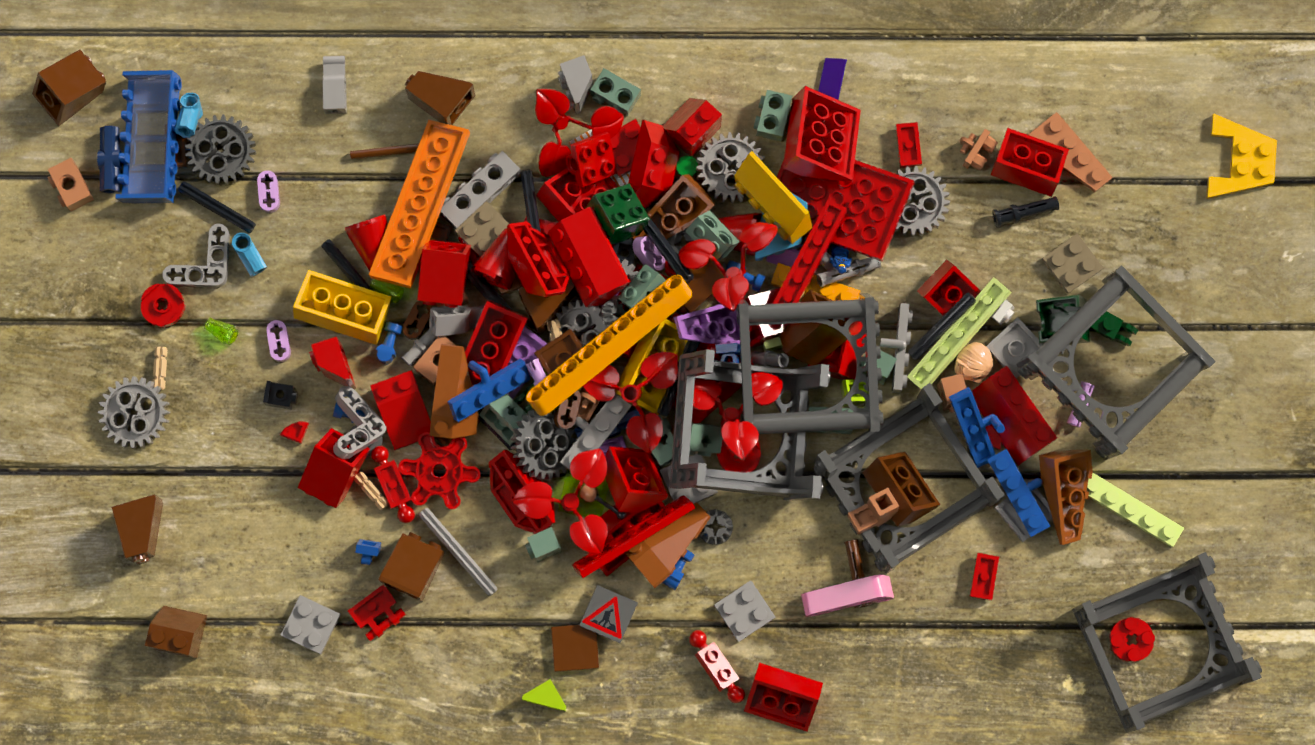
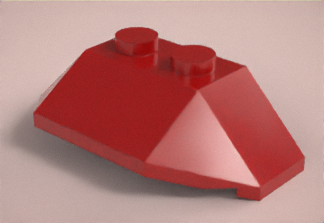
M642 120L628 181L644 209L658 202L672 187L680 153L662 125Z
M527 221L508 224V258L526 292L542 297L563 294L570 275L552 242L541 232L532 228L531 224Z
M505 449L489 461L491 492L515 527L537 534L555 523L554 502H551V512L542 519H532L526 516L513 503L514 496L522 487L532 482H541V480H537V476L529 477L530 472L523 473L524 465L517 466L520 459L513 458L514 454Z

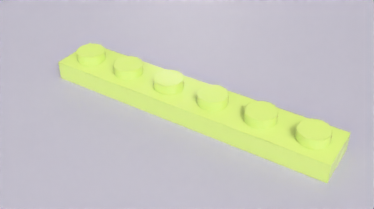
M993 277L975 298L976 303L944 333L907 377L920 389L929 383L932 384L1012 292Z
M1092 473V479L1088 480L1087 492H1089V498L1171 548L1174 547L1184 527Z

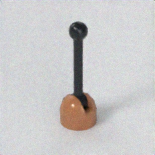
M584 485L581 489L580 498L586 502L598 501L617 514L618 519L622 520L626 517L625 512H618L616 508L599 497L597 487L589 488Z

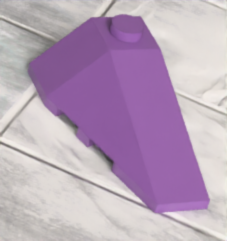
M720 304L674 317L680 339L711 344H740L736 309L731 311Z

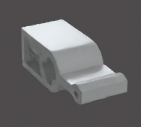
M323 56V110L325 114L347 113L345 56Z
M458 305L457 308L446 306L430 308L429 327L435 337L466 333L469 329L476 327L485 305L471 308L464 305Z

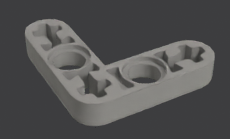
M215 224L210 228L207 266L169 265L163 270L165 282L173 286L218 288L225 285L228 277L230 233L227 227L223 224ZM218 229H221V231L225 233V235H222L220 238V243L222 245L225 244L224 247L221 245L213 246V243H218V239L214 235V233H218ZM216 250L224 252V258L220 261L212 259V254ZM172 270H175L178 275H184L186 281L182 282V277H175L174 281H172L168 274H172ZM192 271H199L201 273V278L197 282H192L189 279ZM204 271H207L208 276H214L216 272H219L222 278H219L218 282H215L213 278H207V282H205Z
M343 386L337 392L335 401L355 423L357 428L340 437L333 450L339 458L349 459L378 441L385 433L386 425L353 388ZM356 410L363 411L365 413V417L359 416L356 413ZM355 435L362 436L365 442H359ZM350 443L351 446L349 447V449H347V448L343 449L344 447L348 446V444Z

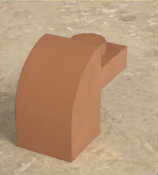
M886 488L869 497L867 504L849 512L847 517L859 535L874 526L879 527L886 523L898 512L899 505L889 488Z

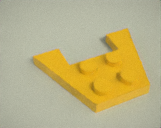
M1213 114L1211 136L1232 138L1230 177L1209 176L1206 199L1272 185L1275 179L1277 140Z

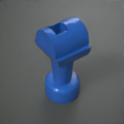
M729 260L725 271L730 267L740 269L741 264ZM746 272L744 277L752 285V290L759 292L765 276L757 274L755 277Z
M386 322L384 330L387 332L383 344L376 348L377 357L382 364H390L394 357L396 358L394 350L396 335L401 334L403 326Z
M687 550L685 556H681L675 564L676 569L662 584L676 590L684 576L682 570L686 561L691 562L695 555Z

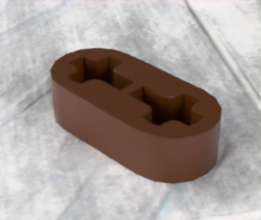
M417 301L413 305L403 325V333L410 340L419 339L430 321L431 305H426L428 313H423L421 318H418L420 312L417 308H422L426 305L423 304V301ZM417 321L418 324L416 325V328L418 332H413L412 335H410L409 330L407 328L408 326L413 327V325Z
M578 390L571 395L574 397L573 401L566 399L556 407L554 423L557 427L568 429L575 424L581 400ZM566 414L569 421L563 422L560 417Z

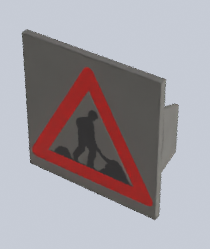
M597 585L579 626L621 643L638 602Z

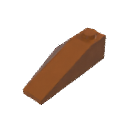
M687 174L680 177L650 210L648 216L663 236L668 239L688 228L698 216L711 210L715 204L705 189ZM643 230L639 236L633 238L647 236V234Z
M441 344L430 436L452 439L477 434L479 410L457 422L454 420L448 404L450 399L472 387L463 346Z
M1057 450L1039 455L1041 479L1060 545L1079 541L1081 540L1085 513L1083 512L1084 503L1089 495V492H1087L1088 480L1092 479L1093 473L1091 450Z
M697 502L694 503L695 509L624 552L654 588L676 569L675 564L681 556H685L687 553L686 548L693 539L698 537L711 518Z

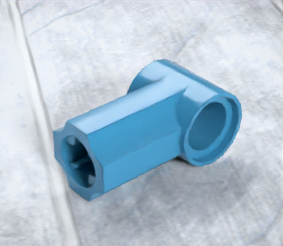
M192 92L184 94L180 99L181 109L175 132L181 135L182 138H190V136L195 134L198 120L203 115L200 98L196 93Z
M237 233L232 239L233 248L251 277L258 275L267 266L250 236L246 233ZM241 239L248 241V246L244 249L237 247V243Z

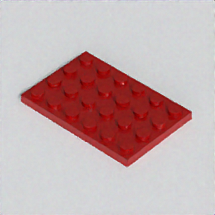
M857 160L854 163L853 180L851 182L800 176L783 169V163L777 175V178L791 193L808 203L807 210L810 214L812 228L827 199L847 208V213L831 244L883 262L914 185V180Z

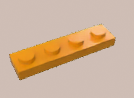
M778 263L771 285L780 288L791 267ZM813 275L803 296L811 289L833 301L856 300L859 297L860 290L837 282L820 287L817 283L816 275Z

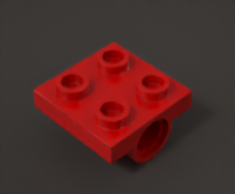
M602 132L570 144L572 154L566 157V165L569 172L576 176L578 186L585 187L617 174L609 132Z

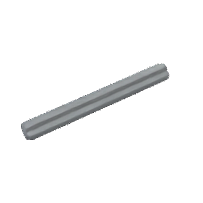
M429 508L423 509L419 513L420 518L488 596L493 595L498 590L494 583Z

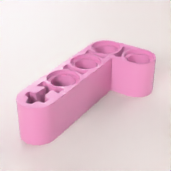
M881 574L801 594L806 617L817 616L869 602L878 603L894 599L890 577Z

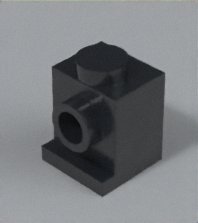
M634 238L615 243L614 251L620 259V263L626 259L628 260V266L634 265L636 257L633 251ZM627 250L629 252V255L627 257L621 256V252Z
M267 381L263 403L266 406L292 410V405L297 403L298 392L295 391L296 388L293 385ZM283 391L284 397L278 398L277 393Z

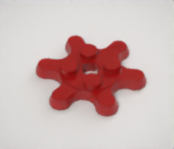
M424 432L418 437V443L422 449L421 456L416 460H401L398 470L403 475L414 476L418 481V487L411 495L412 502L415 505H424L430 496L440 495L447 508L456 509L461 503L457 493L458 485L464 481L471 483L478 481L481 476L480 470L475 466H466L461 461V454L467 448V440L464 437L453 438L448 446L441 447L436 444L434 436H430L429 432ZM435 466H445V475L436 477L433 472Z

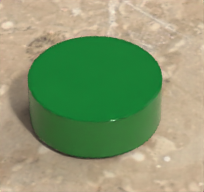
M683 156L677 162V173L679 176L689 174L691 177H694L697 173L696 167L698 163L691 156Z

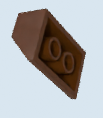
M906 452L877 457L862 472L875 493L889 488L899 505L898 512L891 518L897 526L910 524L940 506V503Z

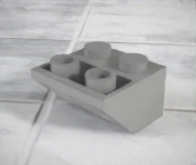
M584 55L561 63L560 71L558 72L560 86L562 90H567L565 94L570 102L569 109H574L576 115L581 112L593 86L592 74Z

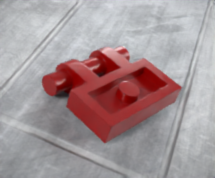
M384 584L348 610L360 629L368 624L372 628V630L365 634L369 641L384 635L383 632L393 624L396 626L400 623L399 620L406 615L402 608L395 613L391 610V607L397 602ZM385 612L388 618L377 625L374 619Z

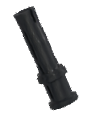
M1053 196L1021 206L1012 204L1006 209H993V221L997 229L1001 228V225L1013 222L1017 224L1023 218L1059 210V202L1057 197Z

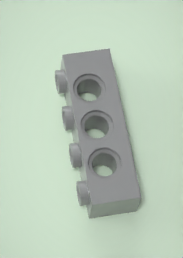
M503 151L499 154H493L483 169L481 167L472 174V179L467 184L465 182L456 189L457 193L452 198L447 197L445 199L440 214L455 230L484 202L487 201L490 204L521 175L520 168ZM493 171L501 174L496 180L489 178V174ZM476 186L485 188L484 192L479 195L473 193V189ZM464 200L469 203L466 209H459L457 207L460 201Z

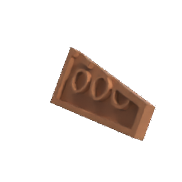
M1057 112L1028 134L1069 149L1063 168L1093 192L1098 191L1113 178Z

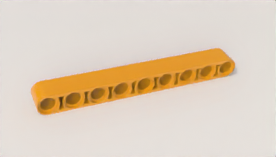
M673 275L534 386L527 393L526 400L540 416L550 413L689 301L693 292L681 275Z

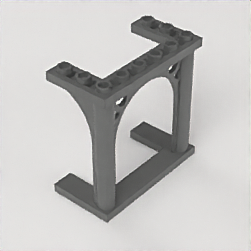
M1122 265L1102 280L1104 285L1036 352L1030 353L1016 364L1019 368L1017 371L1023 378L1033 380L1040 376L1043 379L1041 381L1042 384L1050 391L1053 389L1059 395L1057 399L1064 406H1069L1074 411V417L1081 423L1084 421L1090 427L1088 429L1089 432L1097 438L1093 443L1096 447V453L1102 458L1106 457L1107 459L1123 454L1128 449L1126 445L1201 371L1210 368L1216 362ZM1127 291L1186 352L1178 358L1181 363L1143 400L1130 406L1112 407L1095 401L1082 389L1074 371V353L1082 335ZM1065 349L1069 353V356L1067 358L1064 356H1058L1060 352L1061 354H1063ZM1054 363H1066L1068 365L1067 372H1055L1053 370ZM1069 377L1072 380L1071 385H1067L1068 382L1061 378ZM1081 394L1085 396L1083 401L1079 398ZM1096 408H1099L1102 411L1101 419L1099 418L1098 412H1094ZM1109 412H1114L1117 416V424L1114 428H1110L1106 423V416ZM1127 412L1130 415L1124 418L1126 419V421L1123 423V416L1121 413Z
M859 293V299L761 305H748L746 300L742 299L736 307L740 335L743 398L742 422L748 421L757 428L759 434L869 429L871 432H880V426H883V412L879 410V404L882 403L883 398L882 390H878V381L882 380L881 368H877V359L881 358L880 345L876 346V337L880 336L879 323H875V314H879L878 301L868 293ZM844 318H849L844 326H839L838 320L844 321ZM855 321H860L862 323L861 331L856 335H850L848 332L849 326ZM817 322L834 327L848 339L855 352L857 371L850 391L841 401L832 407L819 411L753 414L749 325ZM865 334V337L862 339L861 342L862 344L864 343V345L862 347H858L857 339L861 338ZM861 361L866 363L864 367H860L859 363ZM863 381L866 383V385H863V387L867 391V393H865L862 390H859L858 385L860 382ZM860 394L866 401L864 407H856L851 401L852 395ZM848 404L853 412H848V409L842 411V406Z
M706 349L680 355L670 488H702L784 497L783 500L786 501L820 499L823 491L822 476H803L805 471V463L803 462L804 452L807 447L805 432L788 433V436L787 433H783L780 447L774 458L767 465L753 472L745 473L706 469V463L689 464L695 378L742 384L741 363L714 360L715 350ZM817 364L796 369L751 365V374L767 372L778 376L782 380V391L777 400L774 401L780 413H786L789 407V412H807L810 404L808 390L828 387L831 377L829 365ZM788 390L791 392L790 401L787 404H783L780 397L783 392ZM785 450H787L786 459L783 457ZM777 462H782L785 465V476L777 472ZM770 470L772 475L766 476V472Z
M931 383L921 389L915 401L885 419L883 426H880V432L868 430L831 454H828L826 450L822 451L817 455L814 462V472L825 480L827 492L832 498L836 497L840 503L837 505L843 516H846L849 512L865 505L860 493L859 479L863 464L869 455L889 440L929 416L976 487L975 491L923 524L904 528L884 523L879 526L876 536L874 535V528L861 533L860 535L864 540L862 542L863 547L868 553H873L876 558L874 560L876 567L880 572L884 571L886 574L893 571L900 562L985 507H992L1004 496V493L993 477L985 480L939 411L938 407L942 400ZM854 461H856L858 465L856 469L850 466H846L849 463L852 465ZM841 472H850L855 480L852 483H844L839 479V474ZM844 488H853L855 495L850 496V492L844 490ZM850 523V527L852 528V530L854 531V533L857 535L858 533L856 532V530H855V528L853 527L852 523ZM889 530L892 533V541L889 545L886 544L884 546L880 541V536L883 531ZM901 532L905 537L900 538L901 541L897 543V533Z
M1206 552L1186 561L1185 565L1094 603H1091L1089 600L1072 609L1126 733L1144 728V723L1229 687L1237 684L1243 685L1262 678L1260 675L1262 669L1257 660L1254 661L1253 657L1243 660L1241 656L1244 654L1242 647L1238 642H1235L1232 636L1234 634L1233 627L1230 622H1226L1223 615L1225 614V609L1220 601L1217 602L1214 595L1216 593L1214 584L1207 579L1208 576L1215 573L1214 568L1216 566L1213 558L1208 556ZM1193 585L1197 593L1195 598L1189 601L1185 598V590L1188 586ZM1181 586L1179 596H1175L1172 590H1178L1177 587ZM1200 598L1202 599L1201 605H1204L1203 609H1199L1196 604ZM1157 599L1174 600L1188 606L1200 617L1208 634L1209 651L1203 668L1188 683L1128 707L1093 624ZM1209 621L1212 622L1213 627L1208 626ZM1215 641H1220L1219 645L1223 649H1216ZM1215 654L1224 655L1228 660V664L1226 666H1218L1214 663L1213 656ZM1212 667V669L1219 671V673L1215 674V672H1212L1211 675H1208V668Z

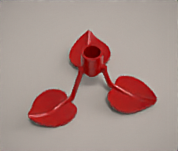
M537 89L535 115L541 123L553 126L552 131L557 139V144L552 141L547 142L540 151L538 165L541 175L548 177L561 172L567 167L566 157L571 154V151L566 145H561L562 140L558 130L565 129L568 126V122L592 129V136L602 132H609L610 138H612L620 130L624 115L613 107L603 106L592 114V125H588L565 115L570 107V102L566 95L553 89Z
M756 222L749 224L741 231L739 238L744 245L741 248L740 269L730 267L725 271L717 259L712 256L716 250L715 245L706 239L689 242L679 251L678 255L683 266L692 270L700 269L708 263L709 259L712 260L725 277L714 283L712 287L713 296L722 306L735 311L737 305L749 289V282L744 277L746 273V249L748 248L751 252H758L764 249L776 236L778 227L774 224Z
M658 352L647 357L641 365V373L647 379L638 385L630 384L623 388L617 386L620 380L619 373L611 365H608L583 385L585 390L598 401L612 400L615 397L616 389L621 392L623 400L632 402L640 416H634L629 420L626 432L630 441L646 453L652 452L659 444L663 434V423L656 413L644 415L637 401L642 395L641 388L650 381L657 389H666L674 384L678 376V356L672 352Z
M767 372L752 373V397L755 402L760 406L772 404L777 400L782 391V380L778 376ZM695 378L693 408L699 411H708L715 406V402L718 404L719 414L722 415L720 422L722 439L735 456L744 460L748 453L756 446L759 433L752 423L748 421L739 422L743 411V404L738 410L734 407L724 410L721 400L717 398L721 394V386L715 380Z
M598 448L581 452L572 459L570 464L571 475L574 479L580 480L574 493L565 494L562 500L551 498V486L537 481L522 487L513 498V503L526 516L532 519L546 517L552 510L551 502L561 504L566 512H573L579 521L570 526V537L579 548L593 554H601L603 552L608 533L607 525L601 517L594 514L587 515L583 519L577 511L579 506L577 495L583 483L589 488H596L606 477V457L603 451Z

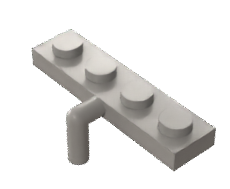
M900 303L896 339H880V347L895 348V358L897 360L893 368L891 393L899 394L902 388H906L907 375H903L904 366H908L909 353H905L906 346L910 345L911 332H907L908 323H912L913 311L909 310V304Z
M615 393V397L605 403L590 424L581 417H577L574 426L576 428L580 427L584 432L560 463L570 470L571 461L577 454L600 448L629 411L631 405Z

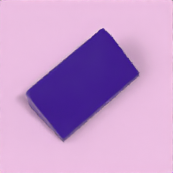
M825 58L818 89L819 92L839 100L847 59Z

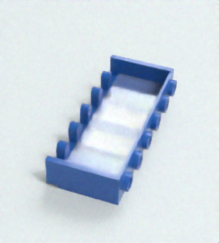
M173 70L123 71L122 76L128 79V90L122 91L123 98L127 100V111L121 112V118L126 122V131L120 132V140L125 143L124 153H119V161L124 166L123 174H118L117 176L118 183L122 185V194H116L115 198L122 203L132 204L174 203V196L176 194L175 175L177 173L175 153H178L175 127L178 120V111L181 108L179 92L182 88L181 78Z

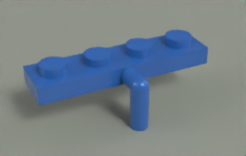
M518 359L489 376L486 368L475 361H470L468 368L480 375L481 382L448 401L454 420L460 422L529 381L530 376L525 361Z
M968 387L949 396L973 462L979 468L988 464L987 459L996 455L985 427L992 424L998 433L1004 432L1005 427L995 414L985 418L981 417L973 393Z
M1007 449L987 459L1030 537L1049 528L1050 525L1031 493L1034 489L1042 486V479L1036 478L1026 484Z

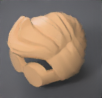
M973 342L965 346L956 358L954 368L956 375L963 374L964 380L980 383L993 367L990 350L979 342Z

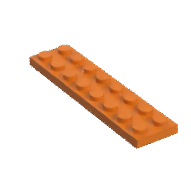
M428 120L371 267L370 278L412 288L421 264L422 248L429 242L468 141L469 129Z

